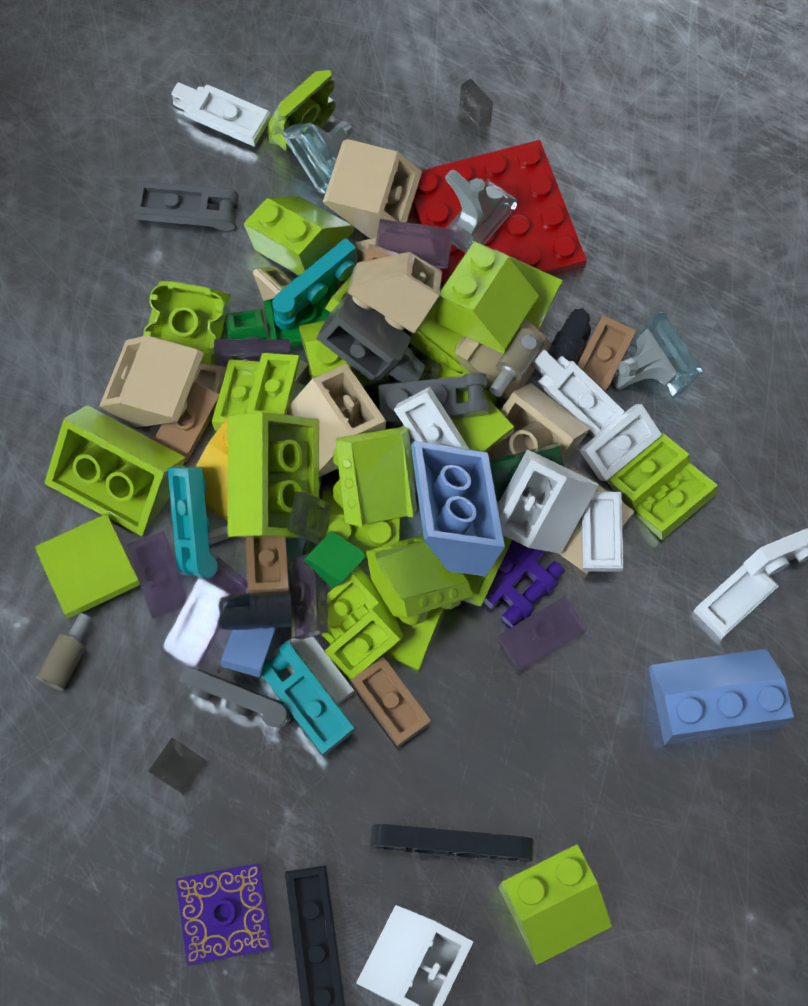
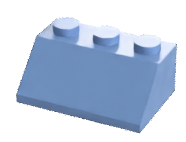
M413 441L411 450L424 541L448 571L486 576L505 548L488 453Z
M767 649L654 664L648 667L664 745L783 728L794 718L785 677Z

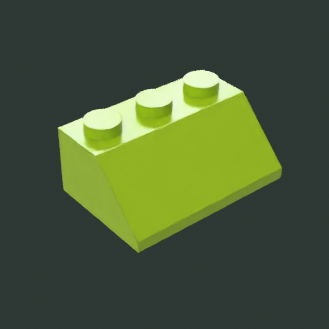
M87 405L63 419L44 484L101 515L107 513L110 520L143 537L170 497L168 468L183 466L186 457Z
M268 412L228 416V537L319 538V419Z

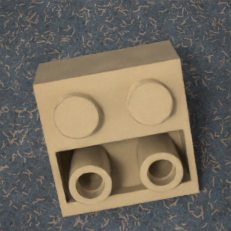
M347 139L342 142L322 203L370 239L404 231L422 171L398 151Z
M411 252L357 263L354 267L347 293L352 295V300L366 310L373 308L385 315V320L399 330L406 328L415 333L439 297L442 272Z
M148 335L126 340L99 407L134 428L177 422L186 410V399L192 384L199 376V365L204 353L198 349Z
M347 363L313 378L289 404L287 415L319 419V477L338 469L333 462L336 438L385 430L386 420Z

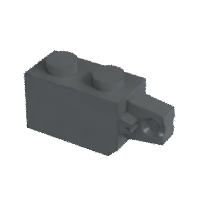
M349 293L329 313L316 338L370 381H380L386 374L393 376L402 383L418 381L425 368V365L409 349L408 344L411 337L408 334L390 325L385 320V316L375 309L366 310L357 305Z

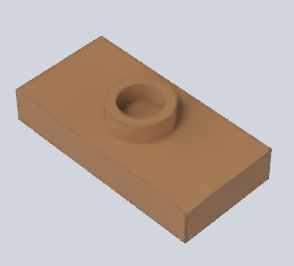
M194 382L187 396V407L183 415L177 422L162 424L154 441L186 457L184 463L187 464L214 414L219 394Z

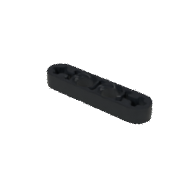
M375 824L371 828L370 847L378 850L509 862L533 861L534 839L529 837L390 824Z

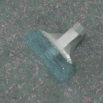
M342 121L330 133H326L317 125H312L311 123L291 125L282 133V136L318 193L325 194L340 151L339 148L342 142L347 140L353 133L352 126L348 122Z
M451 170L445 176V180L457 195L462 210L444 230V238L465 253H467L474 241L484 245L516 208L517 199L489 180L484 183L482 179L475 178L469 183L456 170Z
M660 312L653 314L635 334L637 339L636 355L620 362L618 366L620 374L613 379V383L620 391L635 382L644 379H655L666 385L672 396L683 393L703 373V370L666 313Z

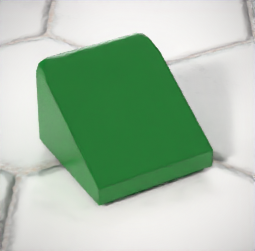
M262 309L226 314L228 336L233 356L268 351L269 347Z
M330 531L304 560L333 588L342 583L366 555L360 549Z

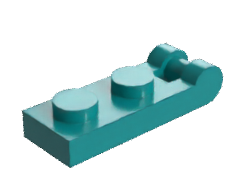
M347 238L342 240L275 295L272 305L275 324L279 328H292L296 324V315L310 303H318L327 294L328 288L338 280H346L353 273V269L356 266V247Z
M179 466L168 468L177 569L180 574L185 576L211 578L215 575L218 564L209 551L208 534L210 523L206 516L204 496L206 493V481L203 477L202 467Z
M287 641L278 648L280 652L270 661L266 659L261 675L321 754L327 755L355 732L357 728L303 660L298 650L291 642ZM290 665L295 673L284 681L279 673Z

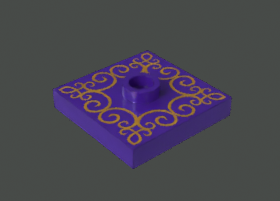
M259 863L176 879L188 966L273 950Z

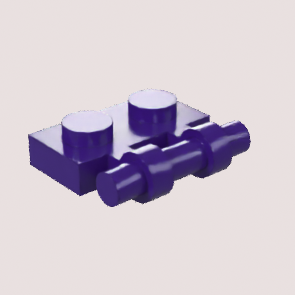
M514 540L511 541L483 601L488 607L493 609L504 599L510 605V608L501 618L510 627H513L521 618L526 619L534 611L533 605L545 593L550 594L557 587V580L565 572L564 568L556 561H553L545 570L537 563L544 556V550L528 548ZM527 574L533 580V583L521 595L513 587Z

